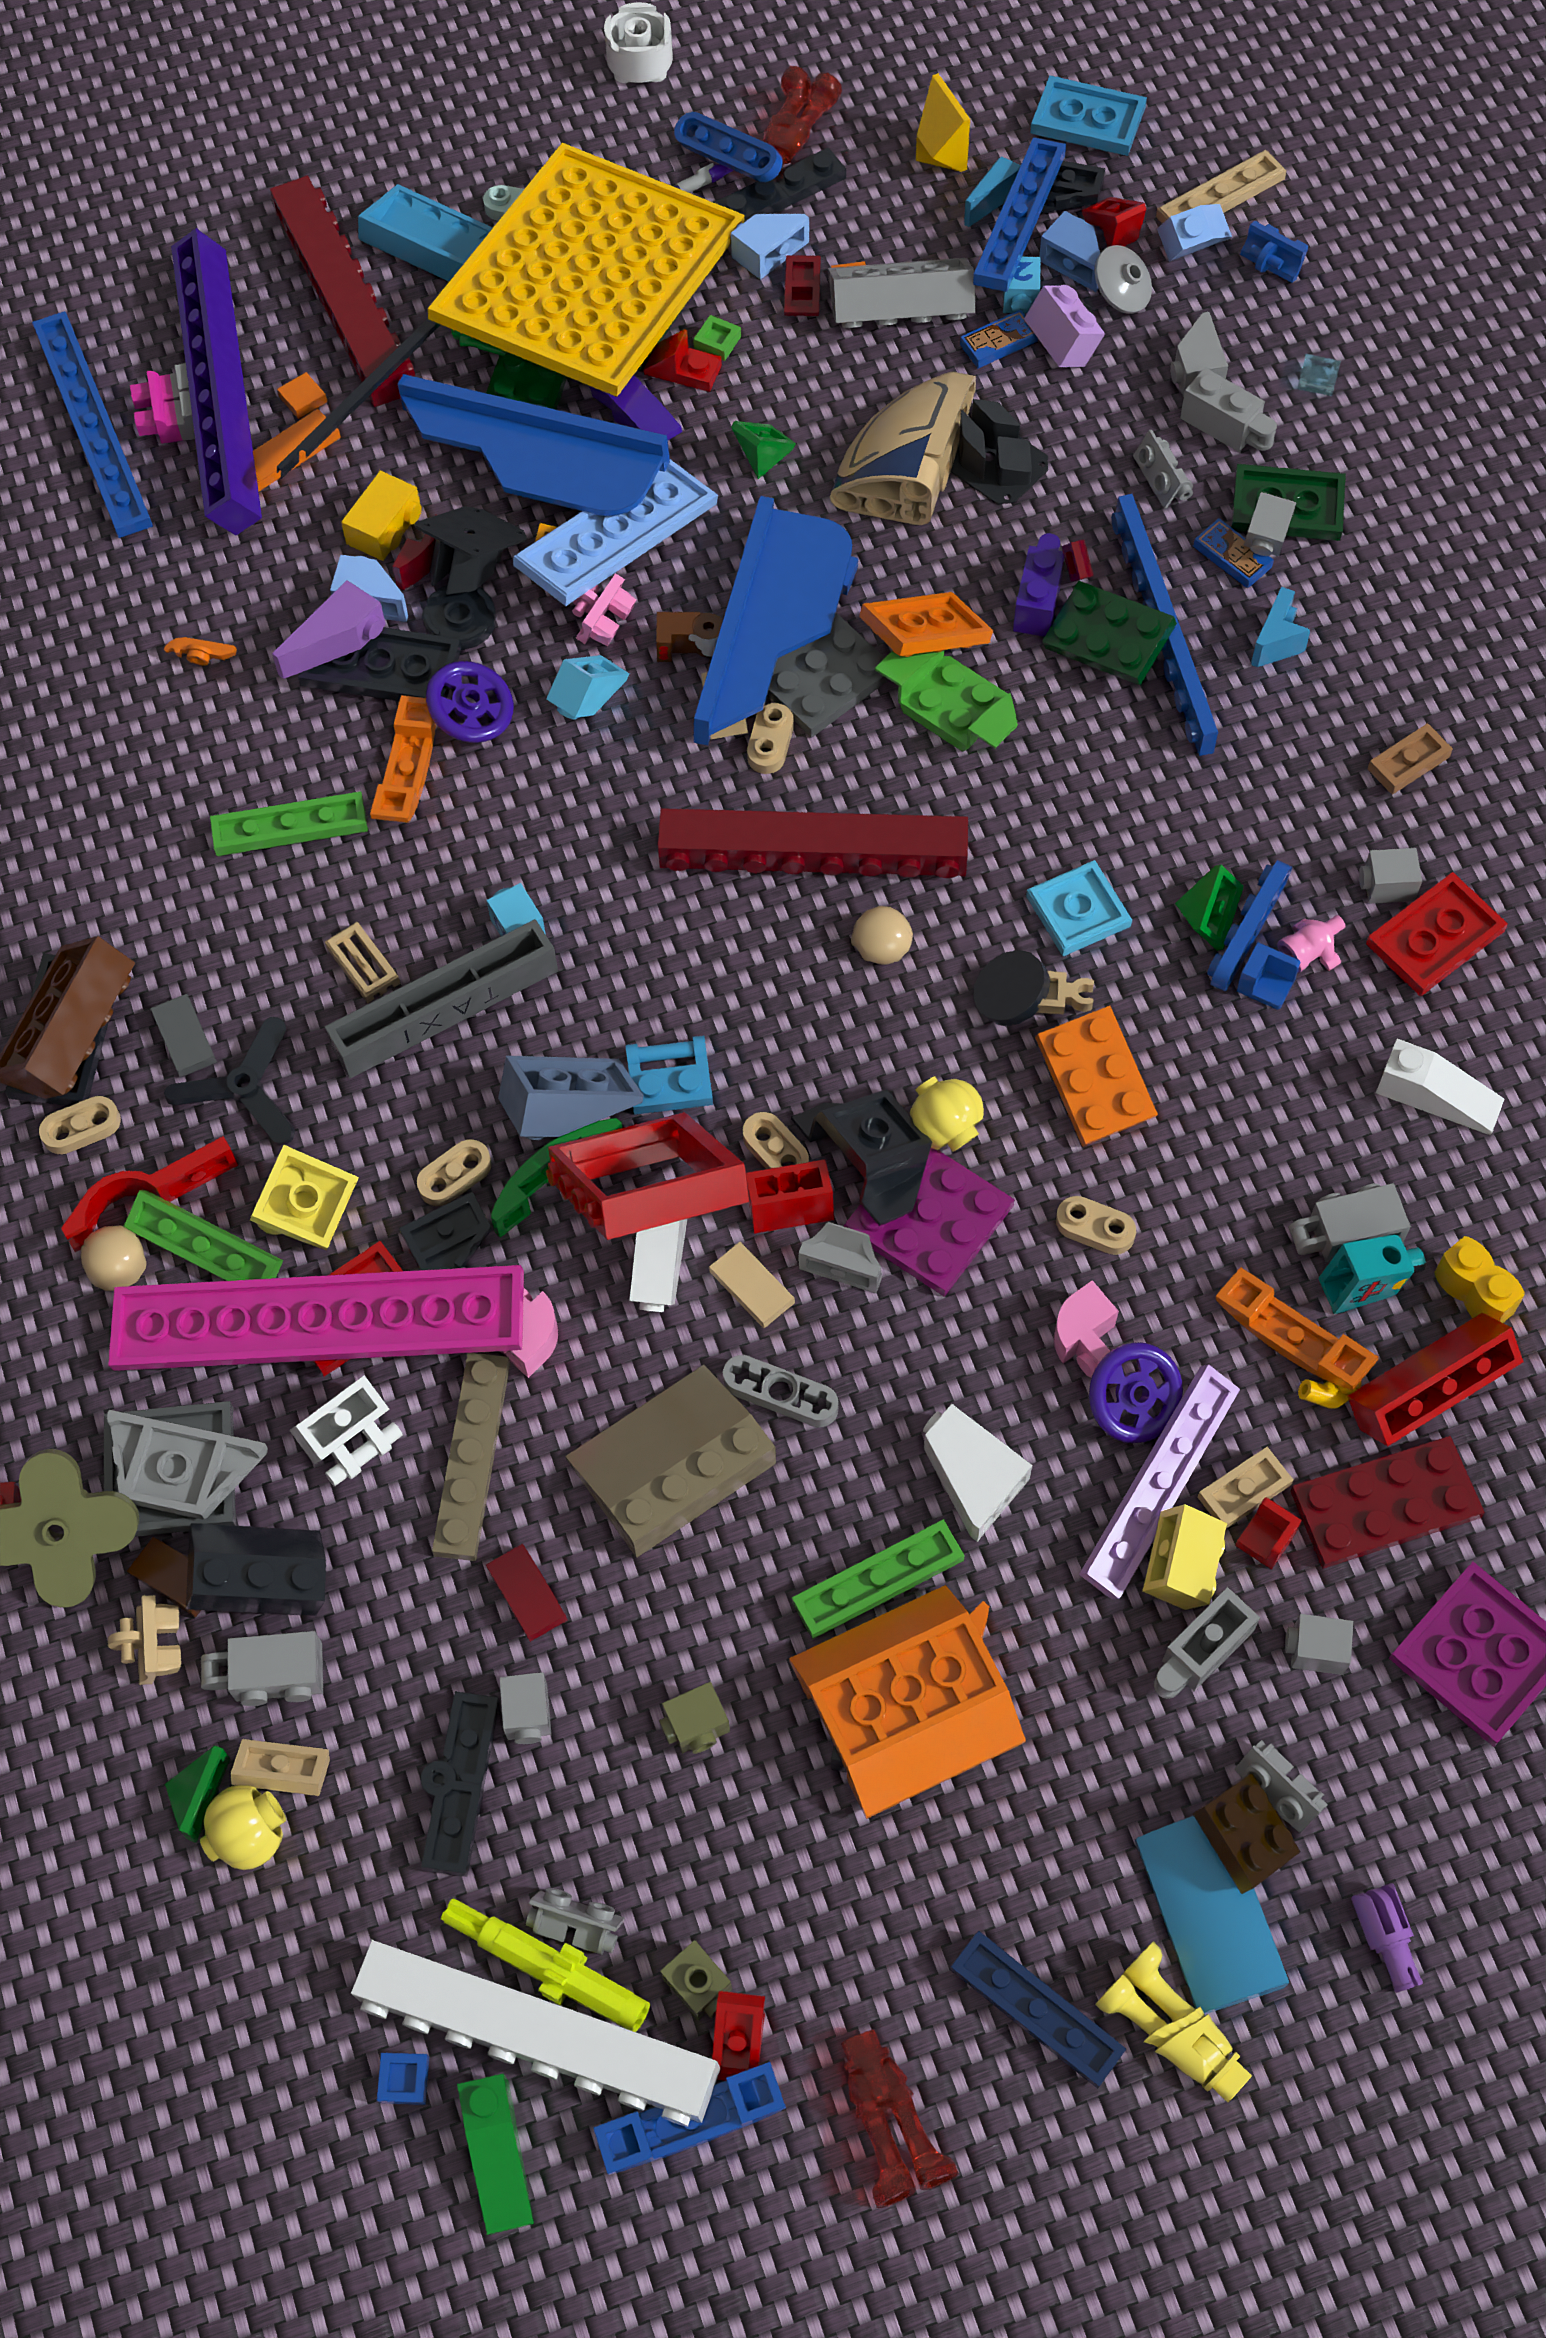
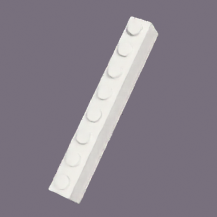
M374 1940L371 1941L351 1992L356 1999L363 2002L360 2010L368 2014L386 2019L388 2012L405 2017L402 2025L415 2031L428 2034L431 2027L447 2032L445 2040L457 2046L471 2049L473 2042L490 2048L487 2055L508 2064H514L516 2057L533 2063L531 2071L557 2080L559 2073L576 2078L575 2087L595 2095H600L602 2088L620 2094L618 2102L637 2110L644 2111L646 2104L663 2109L662 2118L688 2127L690 2119L702 2123L720 2071V2066L716 2060Z

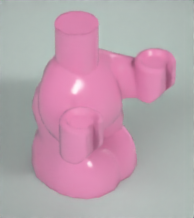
M1339 915L1326 922L1304 918L1292 926L1296 933L1278 941V950L1301 962L1298 973L1302 972L1317 957H1320V962L1330 971L1341 963L1339 956L1334 951V935L1346 927L1345 923Z

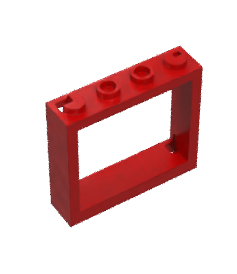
M685 1112L548 1147L550 1163H548L549 1170H546L550 1185L556 1186L560 1190L562 1197L565 1200L568 1199L574 1205L576 1212L584 1215L590 1227L596 1228L607 1240L749 1202L744 1163ZM680 1157L696 1172L606 1196L591 1181L592 1179Z

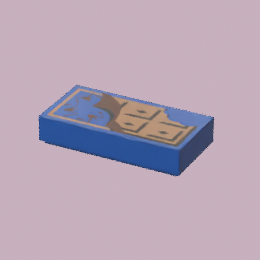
M1020 309L961 336L960 346L979 369L1038 342V338L1024 320L1025 314Z
M1220 518L1194 539L1193 547L1247 589L1272 568L1274 561L1269 556L1258 555L1251 548L1245 547L1246 538Z

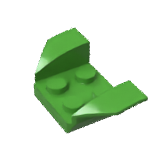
M945 650L942 652L913 654L910 657L899 656L892 651L875 667V671L899 686L898 702L904 714L962 752L970 748L978 738L996 748L1017 728L1018 724L1011 693H1006L951 656H944Z

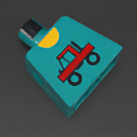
M1390 1235L1344 1243L1318 1279L1333 1313L1338 1314L1396 1295L1412 1274L1425 1270L1426 1261L1420 1248L1416 1247L1406 1250L1399 1236Z

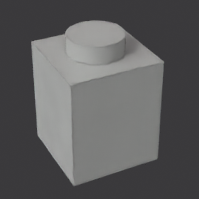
M1261 492L1244 546L1251 548L1258 555L1279 556L1296 502Z
M1416 848L1370 850L1365 866H1360L1359 869L1360 887L1367 890L1369 904L1416 900L1422 883Z
M1300 1614L1294 1627H1288L1286 1632L1285 1653L1292 1654L1291 1668L1344 1675L1351 1664L1353 1621Z
M544 1672L500 1677L503 1730L507 1739H515L517 1744H533L542 1740L541 1736L551 1735L548 1686Z

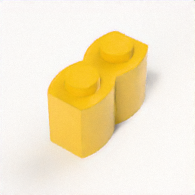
M1464 1236L1443 1254L1434 1272L1440 1286L1452 1297L1463 1301L1472 1318L1484 1313L1504 1323L1515 1313L1525 1296L1519 1281L1507 1270L1496 1266L1485 1247L1467 1236Z

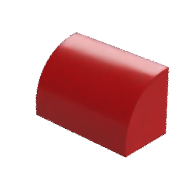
M825 1159L746 1173L754 1234L834 1220L833 1191Z

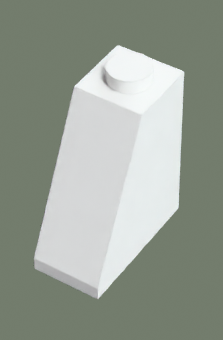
M687 1219L637 1232L630 1301L640 1302V1310L664 1312V1305L675 1304Z
M951 1404L943 1414L937 1411L923 1429V1432L926 1433L924 1450L970 1537L978 1542L1029 1481L1032 1465Z

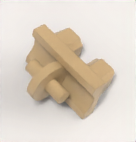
M155 1595L142 1596L141 1606L136 1608L137 1631H133L132 1618L120 1619V1632L108 1636V1648L121 1650V1662L124 1664L135 1662L134 1649H138L139 1685L153 1684L156 1676L178 1673L181 1667V1650L179 1645L157 1646V1634L177 1633L179 1629V1607L156 1604Z

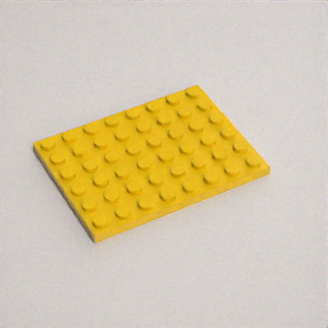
M561 143L428 307V319L618 397L731 244V232L736 229L737 225L744 223L745 215Z

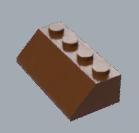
M99 936L61 946L0 1054V1083L44 1099L68 1093L76 1083L77 1075L75 1073L79 1065L94 1050L95 1041L93 1040L97 1032L110 1020L113 1014L111 1007L116 997L122 994L131 981L129 974L135 962Z

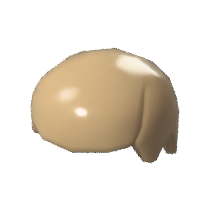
M878 906L865 911L856 921L851 943L852 946L857 948L865 961L887 965L898 962L909 951L913 932L905 916L892 907Z
M122 1225L104 1226L92 1232L85 1239L84 1245L81 1247L82 1266L89 1281L94 1286L105 1291H114V1287L131 1286L138 1281L146 1269V1259L139 1238L136 1237L134 1232Z

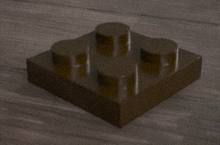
M1252 1773L1239 1779L1192 1813L1241 1894L1255 1888L1301 1852L1294 1842L1290 1831L1285 1827L1268 1800L1266 1792L1260 1787Z

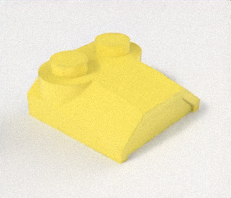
M283 1145L250 1221L257 1223L258 1227L268 1234H284L327 1250L359 1177Z

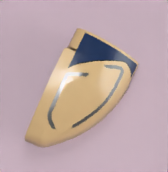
M958 372L942 374L907 390L876 413L861 429L847 449L831 491V503L835 507L848 512L914 525L929 523L939 491L943 492L949 478L959 445L961 410L968 415L976 390V376Z

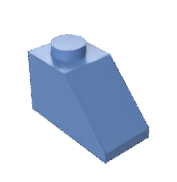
M1064 211L1041 236L1040 262L1094 292L1098 291L1099 288L1096 283L1094 269L1100 250L1094 226Z

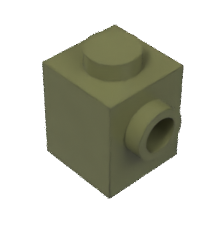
M711 1681L662 1703L665 1717L659 1720L660 1726L668 1744L677 1742L682 1754L689 1750H692L693 1754L703 1752L717 1743L716 1738L730 1732L729 1720Z
M695 1940L660 1971L665 1983L697 2020H700L705 2014L710 2018L716 2015L719 1991L730 1992L732 1990L731 1981Z

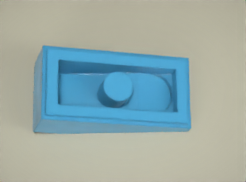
M1002 156L998 158L965 201V226L970 227L1005 203L1021 165Z

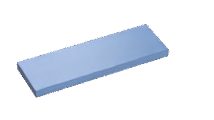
M670 459L666 471H658L644 500L636 508L615 516H602L582 511L514 555L513 566L563 605L567 606L589 589H592L715 506L718 494Z

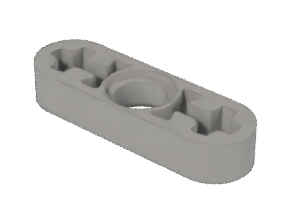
M747 1355L734 1356L724 1366V1385L733 1396L814 1427L828 1426L838 1415V1397L834 1390L826 1385ZM743 1369H748L749 1378L760 1383L761 1375H766L762 1382V1392H756L757 1382L749 1379H744L742 1384H737L733 1372L740 1374ZM776 1382H786L792 1387L793 1393L786 1400H775L768 1392L771 1385ZM802 1389L805 1390L804 1400H801V1406L798 1408L795 1406L799 1401L800 1390ZM820 1398L826 1399V1407L829 1410L822 1409L819 1414L813 1413V1405L809 1402L817 1403Z

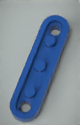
M689 112L683 115L675 125V138L684 148L756 181H771L781 171L782 157L772 145L698 112Z
M1279 860L1276 861L1274 866L1269 864L1265 866L1257 884L1261 887L1257 896L1253 894L1248 896L1241 911V915L1245 916L1240 926L1235 923L1232 925L1224 941V945L1228 946L1224 955L1222 956L1217 953L1209 966L1207 975L1212 977L1210 985L1224 992L1229 988L1280 897L1291 874L1292 866Z

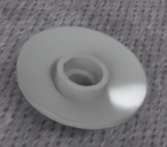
M1113 245L1104 249L1098 255L1094 269L1100 293L1113 308L1120 312L1133 314L1144 309L1149 303L1152 294L1151 278L1144 262L1135 252L1124 246Z

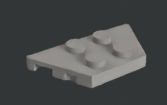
M109 1410L107 1414L113 1440V1459L118 1472V1491L129 1497L135 1505L205 1520L263 1459L268 1450L265 1443L113 1410Z

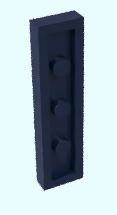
M979 1930L950 1968L954 1974L1097 2089L1126 2051L1123 2045Z

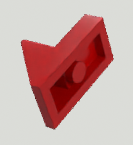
M1109 197L1083 209L1082 214L1087 223L1103 229L1107 247L1113 245L1126 246L1139 238L1146 206L1144 202Z
M684 329L655 345L644 368V375L710 392L722 367V359L718 355L688 348V332Z
M719 1991L712 2059L716 2060L720 2066L717 2080L727 2081V2077L759 2066L765 2020V1996Z

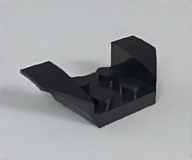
M887 1089L846 1103H822L807 1111L791 1116L793 1123L810 1143L829 1135L862 1174L865 1181L859 1203L878 1226L889 1223L913 1211L932 1141L914 1125L912 1117Z

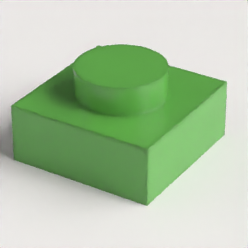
M710 315L693 339L694 349L721 356V359L725 361L741 338V327Z

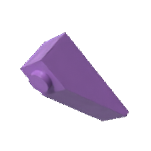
M346 580L272 653L278 675L285 679L361 649L371 639L376 638L386 625L381 602Z

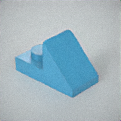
M1281 587L1256 641L1251 665L1260 667L1300 654L1306 650L1310 630L1293 623L1297 613V608L1292 607L1295 591Z

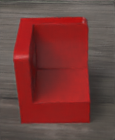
M1265 1497L1235 1546L1272 1570L1294 1538L1302 1520Z

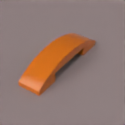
M401 695L394 721L395 737L383 783L377 786L370 813L371 819L409 823L416 811L427 776L436 723L431 718L427 708L426 698Z
M1242 1267L1237 1270L1216 1295V1301L1258 1339L1296 1365L1333 1384L1354 1390L1378 1361L1377 1355L1343 1334L1338 1339L1275 1298L1274 1288Z

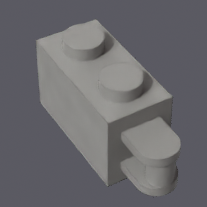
M1204 368L1185 389L1180 419L1238 452L1246 444L1262 451L1270 449L1273 446L1277 429L1276 422L1263 414L1264 400L1207 368Z
M1373 1183L1363 1186L1356 1193L1341 1196L1340 1193H1332L1322 1197L1315 1203L1310 1217L1299 1219L1291 1223L1288 1228L1299 1255L1321 1251L1325 1262H1330L1344 1243L1397 1235L1404 1242L1411 1226L1394 1183L1384 1186ZM1314 1231L1316 1237L1310 1239L1308 1232Z
M1227 1587L1167 1647L1162 1660L1164 1665L1158 1671L1154 1681L1156 1693L1162 1698L1170 1699L1175 1697L1186 1685L1195 1692L1254 1632L1260 1617Z
M316 1631L228 1639V1652L210 1653L201 1656V1688L204 1690L228 1689L235 1701H241V1704L245 1706H260L266 1704L267 1699L285 1697V1700L288 1702L308 1701L311 1699V1695L323 1694L322 1642ZM219 1666H228L227 1676H219Z

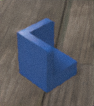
M1257 942L1241 973L1236 992L1274 1009H1281L1296 980L1301 962L1296 958Z

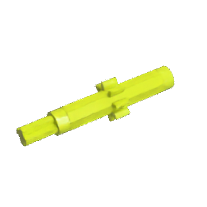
M455 1898L451 1899L448 1908L441 1916V1920L445 1924L476 1940L477 1945L542 1982L538 1991L542 1993V1996L556 2004L562 2005L567 1996L630 2031L637 2032L648 2014L650 2003L584 1966L588 1957L584 1955V1952L565 1943L561 1952L509 1923H505L495 1916L489 1918Z

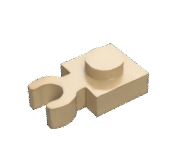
M1048 971L1050 976L1049 993L1046 1000L1042 998V1001L1037 1006L1039 1010L1036 1013L1064 1014L1065 1005H1071L1074 1009L1082 1012L1092 1010L1093 998H1083L1079 993L1093 992L1094 980L1080 978L1073 983H1067V972Z

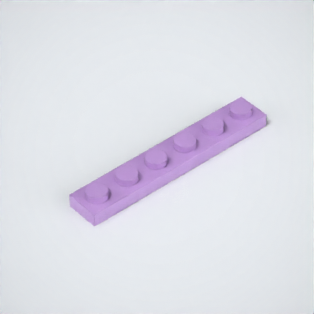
M1209 1364L1200 1366L1079 1573L1081 1577L1110 1599H1120L1155 1538L1160 1512L1173 1507L1240 1391L1237 1386Z

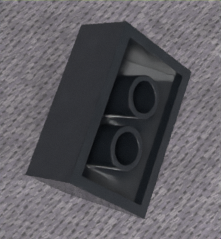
M200 1523L190 1524L186 1609L310 1616L318 1614L325 1602L326 1556L320 1531Z

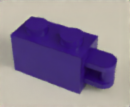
M1047 533L1042 535L1038 540L1037 547L1029 545L1016 601L1014 632L1045 637L1052 626L1065 560L1063 551H1059L1060 539L1055 534Z

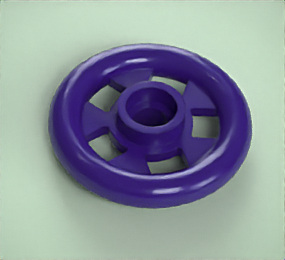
M470 661L449 663L440 668L431 677L427 685L426 704L431 718L442 731L455 739L470 743L490 741L502 734L512 720L514 703L509 687L496 672L482 664ZM462 676L476 678L477 685L463 684ZM444 685L454 689L451 700L441 696ZM493 690L497 696L498 703L490 704L486 691ZM466 697L473 699L476 703L469 702ZM452 710H454L458 717L465 720L462 725L448 716ZM487 713L493 722L482 727L477 719Z
M1142 1342L1124 1344L1106 1354L1095 1368L1089 1386V1403L1096 1422L1108 1435L1126 1443L1147 1442L1160 1436L1183 1397L1182 1378L1175 1362L1160 1348ZM1136 1359L1138 1372H1130L1124 1376L1122 1364ZM1156 1368L1160 1370L1165 1380L1158 1387H1156L1154 1380L1149 1376V1373ZM1107 1384H1117L1115 1391L1116 1402L1106 1401ZM1141 1386L1142 1396L1136 1401L1134 1391L1137 1387ZM1157 1398L1164 1405L1159 1414L1152 1418L1147 1411L1152 1408ZM1123 1410L1137 1415L1133 1426L1124 1425L1119 1422Z

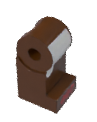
M657 612V662H672V653H697L702 657H712L723 622L721 617L712 613Z

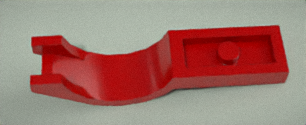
M224 1136L151 1175L142 1171H120L105 1176L87 1190L61 1229L67 1240L70 1239L69 1243L76 1253L81 1250L85 1239L94 1232L99 1216L111 1203L126 1196L138 1195L139 1190H147L171 1202L235 1168L238 1164Z

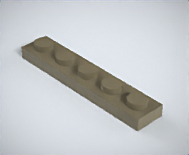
M477 1353L467 1354L432 1548L434 1557L476 1561L510 1368L509 1357Z

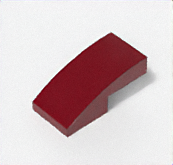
M786 255L784 316H819L821 256Z
M427 534L424 535L421 542L407 538L392 566L396 585L399 589L405 590L430 572L436 542L435 538Z
M1078 540L1061 546L1070 582L1094 576L1085 540Z
M524 1544L515 1547L486 1564L490 1576L530 1642L568 1620Z

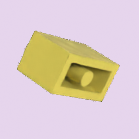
M1186 1504L1161 1511L1143 1592L1184 1610L1209 1605L1216 1590L1215 1577L1219 1558L1225 1549L1224 1535L1227 1523Z

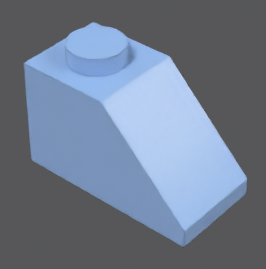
M1220 204L1200 205L1173 215L1157 228L1169 262L1232 237Z
M805 214L753 215L746 222L737 225L736 229L731 232L732 258L761 280L786 260V255L795 254L809 243V217Z
M340 555L330 589L331 595L348 580L381 602L384 619L407 622L408 613L404 594L378 561L364 556Z

